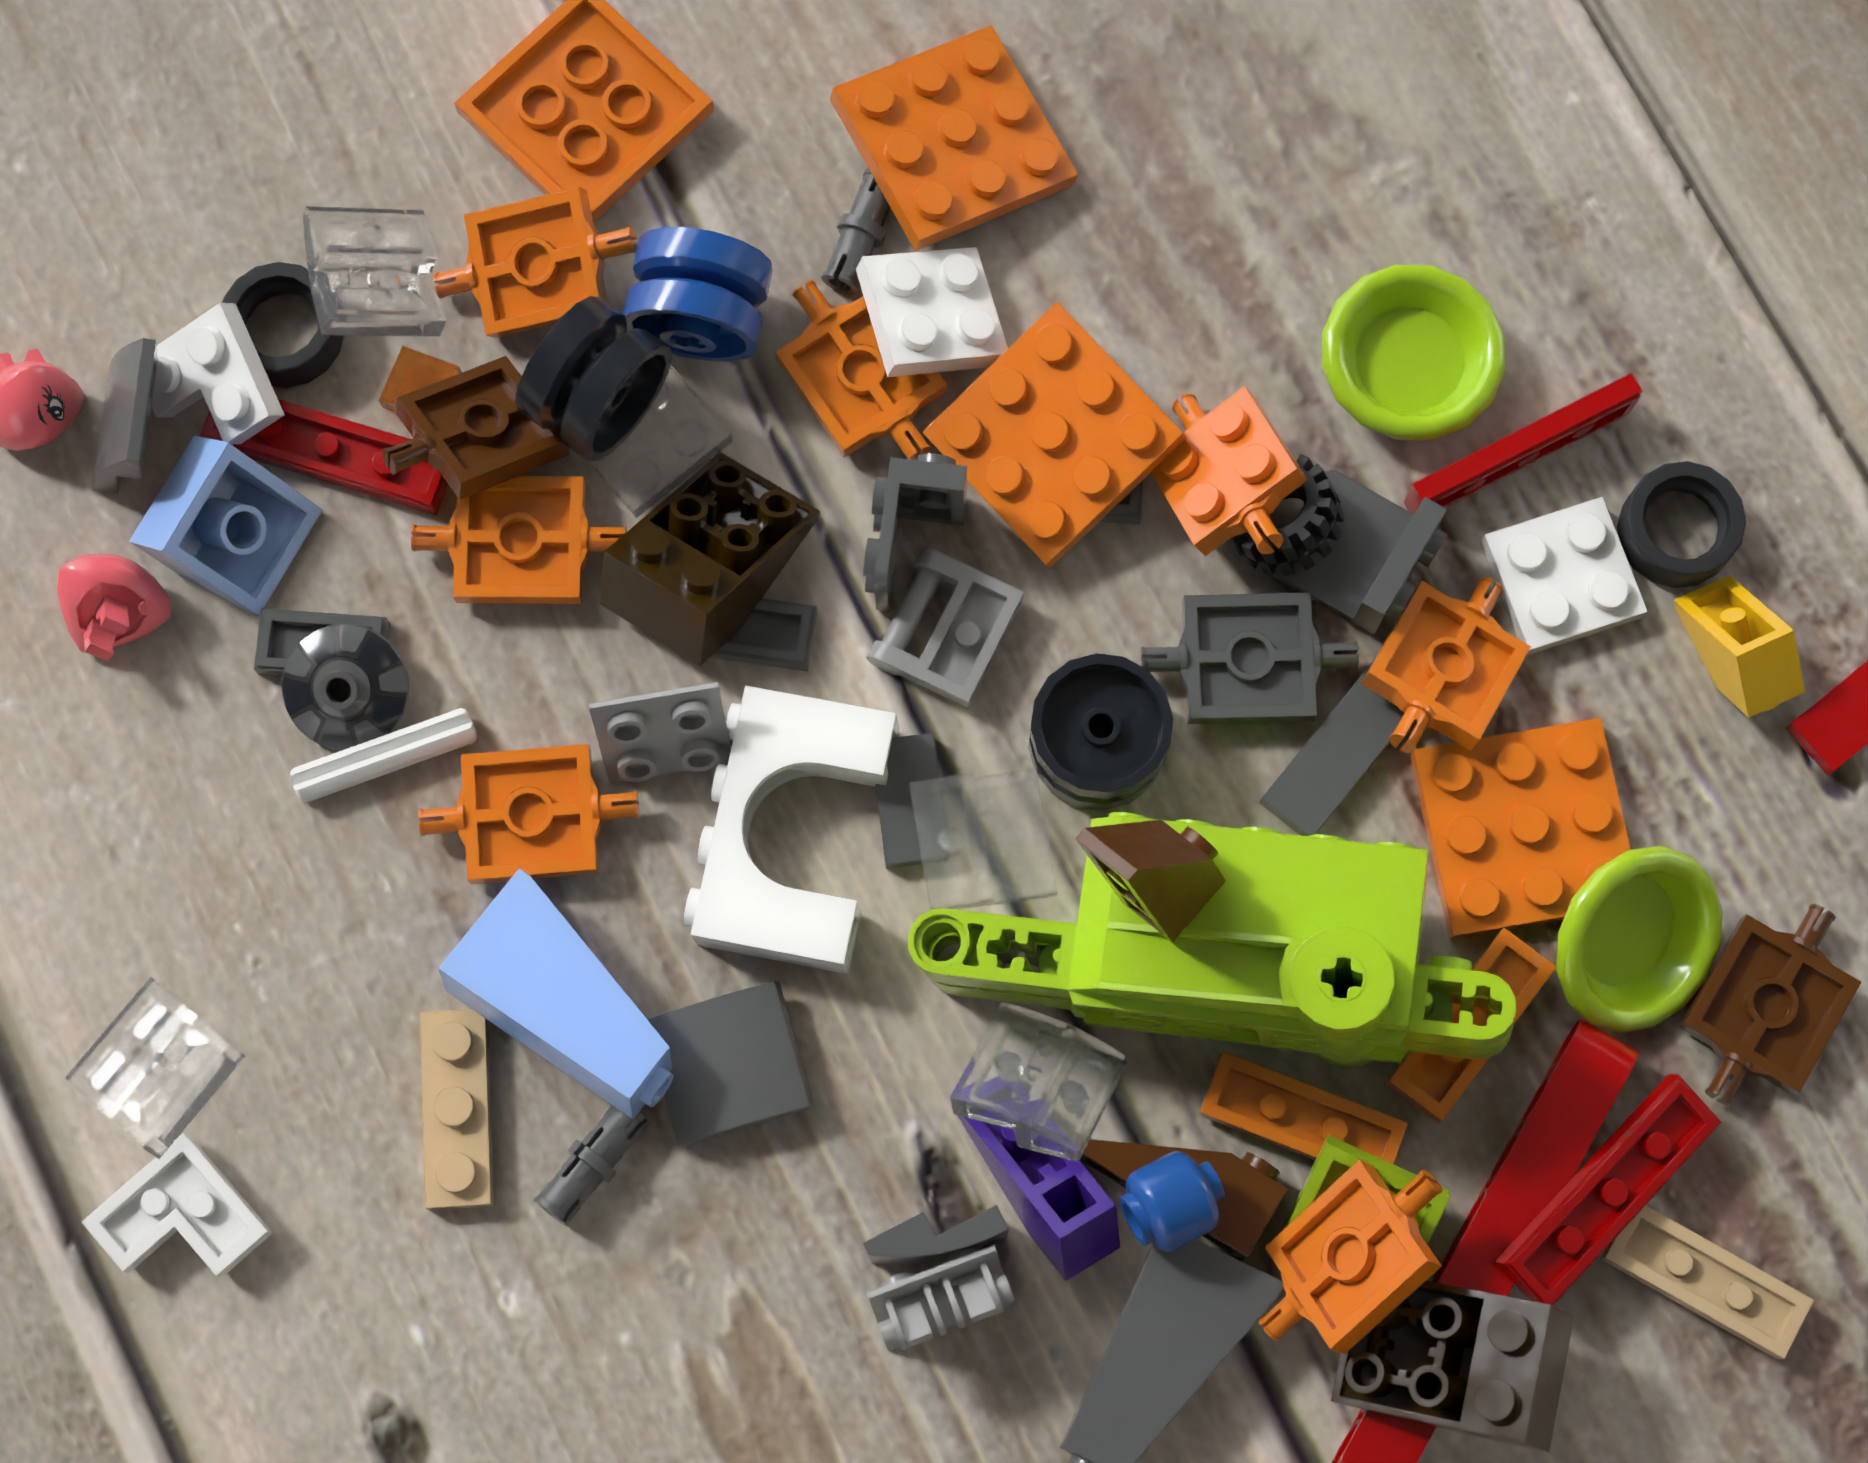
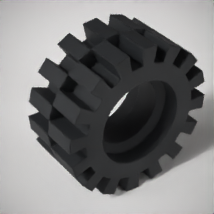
M1300 454L1296 462L1308 481L1282 500L1289 498L1301 499L1304 502V509L1292 523L1277 529L1283 537L1281 547L1278 549L1267 538L1275 552L1261 554L1248 531L1230 538L1246 563L1254 569L1259 565L1264 574L1274 575L1278 564L1284 576L1295 574L1294 563L1301 561L1305 570L1315 566L1311 555L1317 551L1322 557L1326 558L1332 551L1326 539L1338 541L1342 533L1337 522H1344V515L1339 505L1341 502L1319 464L1317 463L1314 466L1310 458Z

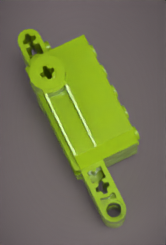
M1112 812L1109 814V817L1091 819L1090 827L1158 819H1149L1134 813ZM1163 820L1179 834L1188 826L1204 837L1218 851L1219 854L1213 861L1226 880L1173 943L1121 902L1087 854L1077 924L938 908L921 914L911 925L907 937L908 951L916 965L942 992L951 995L1069 1009L1075 1017L1083 1018L1086 1025L1312 1052L1322 1062L1339 1068L1362 1067L1374 1060L1401 1063L1403 1058L1408 1056L1409 1051L1468 1059H1488L1500 1053L1508 1044L1516 1015V999L1509 984L1497 975L1471 970L1472 962L1470 960L1451 956L1431 957L1430 965L1419 964L1427 893L1428 850L1396 842H1378L1373 844L1348 841L1332 835L1314 834L1301 836L1283 834L1276 830L1261 827H1244L1239 829L1214 826L1213 824L1198 820ZM952 944H961L959 951L953 958L947 961H939L940 955L946 947ZM1024 952L1026 958L1017 957L1018 953ZM1011 963L1010 968H1004V964ZM1030 964L1039 967L1040 973L1034 972ZM1452 1004L1461 1005L1459 1024L1450 1023L1453 1015ZM1475 1007L1487 1009L1488 1019L1486 1026L1473 1024L1472 1014Z

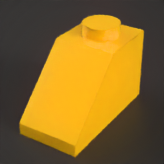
M1730 575L1674 599L1676 612L1716 688L1748 718L1760 712L1774 709L1780 703L1805 693L1794 630Z

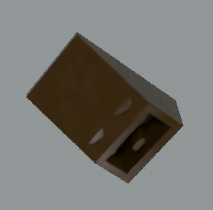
M719 452L604 551L600 605L701 666L741 629L758 602L763 598L817 522L820 511L722 452Z
M1425 1281L1345 1355L1340 1353L1331 1402L1549 1452L1574 1316L1550 1304Z

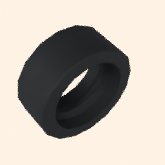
M275 262L256 266L236 279L224 296L222 303L236 304L246 326L249 317L256 307L270 297L290 293L301 295L311 302L316 309L319 324L317 332L308 345L294 354L277 358L265 356L257 351L271 385L289 388L310 383L328 371L341 352L345 328L341 309L320 276L301 265Z
M1684 461L1663 464L1644 475L1622 505L1617 531L1626 558L1634 570L1653 583L1680 588L1697 586L1714 577L1723 569L1742 544L1746 517L1743 501L1727 478L1709 466ZM1677 490L1693 494L1708 505L1717 520L1718 532L1715 543L1708 552L1695 559L1684 560L1667 555L1654 545L1646 532L1644 520L1648 506L1654 498L1667 491Z

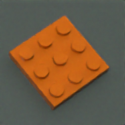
M566 0L454 102L457 113L544 195L575 187L587 190L593 223L714 112L713 100L605 0Z
M992 25L845 82L832 89L830 101L915 251L1070 188L1078 177L1076 169Z
M1057 301L922 432L943 455L955 459L956 465L967 466V481L1049 568H1052L1187 438Z
M1601 717L1483 737L1471 751L1454 742L1415 749L1410 754L1449 940L1499 932L1503 928L1511 930L1563 921L1571 899L1592 873L1625 851L1631 850Z

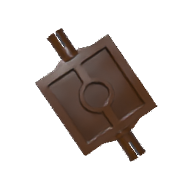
M507 356L397 397L396 415L413 436V439L383 449L382 456L387 469L390 468V473L393 475L424 461L429 463L430 466L440 472L457 497L462 499L569 456L570 448L562 441L560 435L561 426L555 429H543L518 411L515 398L522 376Z
M1810 904L1809 910L1795 935L1775 931L1748 914L1740 918L1712 967L1708 978L1700 988L1679 1025L1680 1029L1712 1047L1719 1058L1723 1059L1709 1087L1705 1090V1093L1713 1099L1719 1096L1716 1100L1717 1102L1730 1106L1746 1074L1762 1077L1792 1096L1800 1093L1861 984V981L1834 966L1824 953L1818 949L1831 923L1836 918L1831 911L1828 910L1821 915L1825 908L1817 904Z

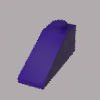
M1007 1070L952 1101L955 1113L1028 1234L1065 1281L1120 1248L1115 1203Z

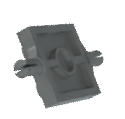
M1311 592L1184 595L1182 601L1183 634L1178 647H1141V666L1149 670L1150 673L1179 672V677L1186 690L1187 724L1314 722L1317 717L1315 684L1321 668L1358 669L1359 654H1357L1359 647L1357 641L1353 643H1320L1319 636L1312 624Z

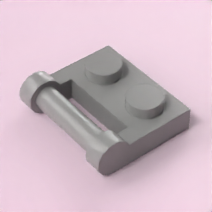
M923 547L914 564L918 571L883 640H875L866 659L885 672L900 675L969 708L1024 599V592L939 551ZM947 582L956 588L921 657L918 658L905 652L939 583Z

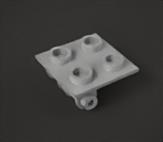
M718 682L589 704V711L609 784L624 781L641 782L654 776L689 770L705 771L718 766V764H728L731 742L726 723V709L722 704Z
M995 1245L981 1250L967 1248L950 1255L942 1265L918 1274L914 1272L896 1274L885 1280L880 1288L867 1293L888 1351L899 1347L903 1351L933 1339V1334L939 1333L942 1336L947 1334V1329L958 1325L960 1329L966 1327L965 1322L970 1320L972 1323H975L990 1316L1004 1312V1307L1012 1305L1011 1302L1014 1301L1008 1280L1003 1274Z

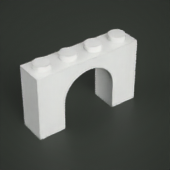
M745 685L741 704L732 703L728 712L726 723L730 741H733L728 765L718 764L715 771L711 800L718 802L719 807L714 827L705 825L701 834L698 848V863L706 864L701 888L692 887L688 894L684 912V925L692 927L690 935L698 946L849 975L861 917L858 902L856 900L793 889L772 881L754 865L751 859L749 830L755 811L764 798L778 786L793 779L817 776L876 787V784L886 785L889 774L887 761L892 738L898 737L900 730L897 715L887 711Z

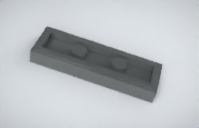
M1372 663L1259 802L1301 836L1317 834L1388 746L1390 735L1395 731L1404 715V712L1396 705L1361 685Z

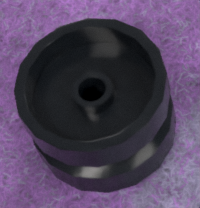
M589 296L568 310L542 339L527 363L520 379L515 404L520 413L543 429H555L561 426L560 435L566 446L589 462L600 461L611 454L629 437L652 406L669 373L673 357L671 348L645 329L635 328L627 332V321L623 313L600 297Z
M1095 653L1069 660L1047 677L1034 699L1028 748L1035 773L1053 795L1077 808L1104 811L1130 804L1152 787L1164 766L1170 748L1173 714L1166 691L1149 670L1123 656ZM1103 726L1105 727V736H1109L1106 738L1095 737L1090 732L1091 727Z

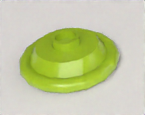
M1395 264L1362 276L1335 301L1322 330V370L1335 400L1361 426L1395 440L1432 441L1466 428L1492 404L1506 372L1505 334L1491 303L1466 279L1432 265Z
M1660 845L1627 850L1596 869L1571 899L1558 931L1556 971L1566 1001L1589 1024L1619 1033L1654 1027L1683 1009L1705 983L1720 949L1723 910L1713 878L1691 855Z

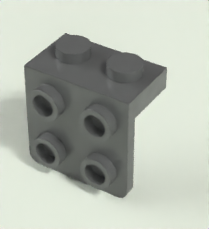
M927 453L919 455L918 460L890 457L888 478L876 476L872 500V515H874L873 532H880L879 539H867L863 576H866L865 592L875 593L876 610L888 612L890 610L902 519L964 526L967 503V466L956 465L955 459L949 456Z
M1329 470L1325 474L1341 502L1339 505L1344 515V522H1337L1342 531L1339 540L1326 539L1332 551L1326 558L1322 557L1317 551L1312 554L1311 558L1315 563V566L1305 570L1301 561L1294 563L1295 574L1284 576L1277 564L1275 573L1272 576L1300 593L1311 592L1312 600L1374 635L1386 614L1397 620L1416 589V586L1406 581L1416 563L1419 562L1429 567L1448 534L1437 528L1447 509L1424 497L1415 514H1412L1336 470Z

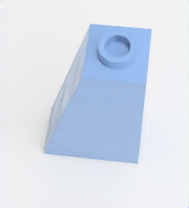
M519 868L438 968L445 991L618 1110L634 1119L645 1104L649 1107H654L670 1087L674 1074L670 1072L672 1069L670 1047L532 877Z

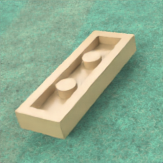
M473 1009L420 1012L425 1208L428 1210L494 1206L489 1020Z
M1647 1205L1612 1241L1600 1258L1777 1360L1785 1359L1814 1302L1812 1298Z

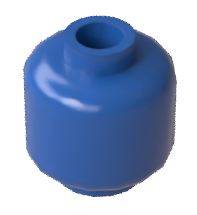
M1173 1151L1133 1171L1125 1183L1126 1194L1119 1199L1124 1218L1139 1243L1143 1246L1152 1243L1159 1250L1171 1252L1211 1232L1216 1227L1219 1221L1217 1201L1225 1197V1192L1217 1173L1207 1161L1198 1165L1186 1153Z

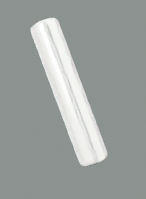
M459 708L294 767L290 771L291 782L298 798L302 802H310L472 744L477 740L476 729L468 711Z

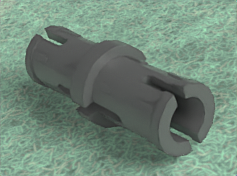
M868 168L863 173V180L850 212L844 213L839 220L837 229H839L840 236L828 266L821 276L822 281L826 285L840 292L844 283H846V294H857L859 292L860 282L856 268L862 256H872L874 248H880L883 245L886 237L883 226L891 209Z
M611 1105L603 1118L582 1142L575 1140L568 1149L571 1156L562 1165V1168L550 1183L534 1198V1201L554 1219L567 1227L583 1203L597 1189L601 1182L609 1183L615 1176L614 1166L644 1129L650 1125V1122L640 1112L632 1119Z

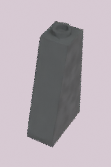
M1193 1240L1171 1252L1159 1250L1151 1244L1059 1446L1072 1453L1068 1463H1135L1280 1295L1283 1282L1197 1240Z

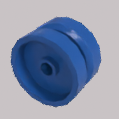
M661 227L646 231L638 240L633 264L635 278L640 282L634 284L628 290L623 311L627 321V332L635 328L645 329L670 346L672 354L704 361L732 362L748 359L756 353L762 327L761 313L755 307H759L767 300L773 272L772 261L761 250L750 244L715 231L691 227Z

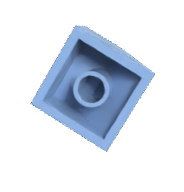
M194 435L129 542L184 578L259 616L261 608H264L323 509L230 443Z

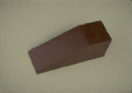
M1163 820L1087 827L1075 838L1121 902L1172 943L1226 882L1213 861L1219 854L1218 851L1204 837L1188 826L1179 834Z
M1082 1139L1074 1153L1078 1159L1125 1189L1128 1176L1133 1171L1170 1152L1179 1151L1186 1153L1198 1165L1207 1161L1217 1173L1222 1183L1225 1197L1217 1201L1219 1209L1218 1224L1211 1232L1202 1237L1240 1261L1248 1257L1288 1190L1287 1187L1276 1181L1280 1171L1250 1152H1246L1243 1158L1240 1159L1234 1154L1227 1152Z

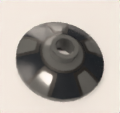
M335 624L312 632L293 649L283 671L282 696L291 720L306 737L330 749L344 750L391 733L402 719L408 704L409 677L401 655L385 637L364 626ZM335 678L345 679L349 683L351 695L348 700L339 701L331 694L330 685Z

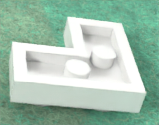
M217 304L157 345L158 363L152 399V409L156 417H174L204 397L222 440L230 444H241L284 416V412L236 304Z
M186 1133L179 1136L82 1221V1224L118 1267L126 1273L134 1270L178 1231L217 1277L222 1278L273 1233L193 1138Z

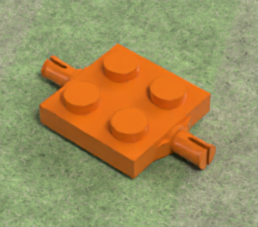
M580 187L464 214L469 242L466 267L434 273L433 282L440 284L434 286V289L440 299L472 290L481 307L485 334L492 338L554 325L576 303L589 296L600 297L608 303L603 279L604 260L632 252L636 253L638 243L633 240L638 238L632 226L599 235L593 225L587 190Z
M814 280L805 282V290L802 285L797 287L792 296L799 302L812 322L809 323L799 337L775 351L776 361L842 456L845 458L873 439L885 437L889 434L894 438L907 459L918 460V453L920 455L927 454L931 447L926 443L911 420L920 409L947 393V383L941 374L937 372L887 377L864 296L853 303L838 305L832 308L816 286Z
M1245 386L1207 414L1202 410L1195 395L1192 393L1182 394L1180 397L1188 410L1177 398L1172 404V410L1185 428L1183 433L1187 438L1151 472L1152 476L1193 545L1205 557L1231 537L1246 533L1247 531L1261 554L1275 552L1267 538L1279 549L1283 544V537L1277 531L1269 515L1273 513L1283 498L1308 481L1257 399Z
M517 476L465 498L459 499L457 497V506L450 519L449 526L412 525L411 549L413 552L449 551L454 565L453 598L456 603L582 604L583 570L589 559V553L604 552L627 532V526L590 527L585 515L586 482L583 476Z
M1480 578L1468 602L1448 597L1424 581H1421L1362 680L1361 685L1393 703L1404 712L1395 731L1389 738L1390 743L1396 748L1408 730L1410 731L1399 751L1412 753L1416 749V745L1426 727L1439 731L1471 751L1481 739L1531 648L1528 644L1503 630L1496 620L1490 616L1497 600L1504 591L1502 585L1497 581L1486 598H1484L1494 580L1493 578Z
M589 744L461 754L462 788L457 800V807L419 809L418 818L421 821L418 822L421 836L458 832L466 848L467 880L471 885L508 882L519 868L529 874L532 879L599 874L597 838L602 826V820L640 818L637 791L600 795L593 781L592 753Z
M1359 1159L1265 1246V1249L1281 1272L1286 1297L1264 1317L1259 1319V1324L1264 1327V1332L1273 1340L1280 1341L1283 1335L1305 1317L1315 1325L1330 1350L1345 1355L1442 1267L1420 1235L1415 1219V1214L1438 1193L1443 1191L1442 1186L1438 1184V1180L1429 1171L1422 1169L1400 1192L1394 1194L1389 1190L1374 1166Z

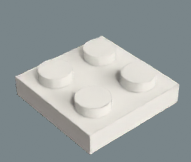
M977 247L862 256L856 272L887 377L988 368L1008 349Z
M1603 497L1485 534L1481 540L1495 580L1503 587L1504 591L1501 596L1519 640L1531 646L1527 655L1641 619L1648 612Z

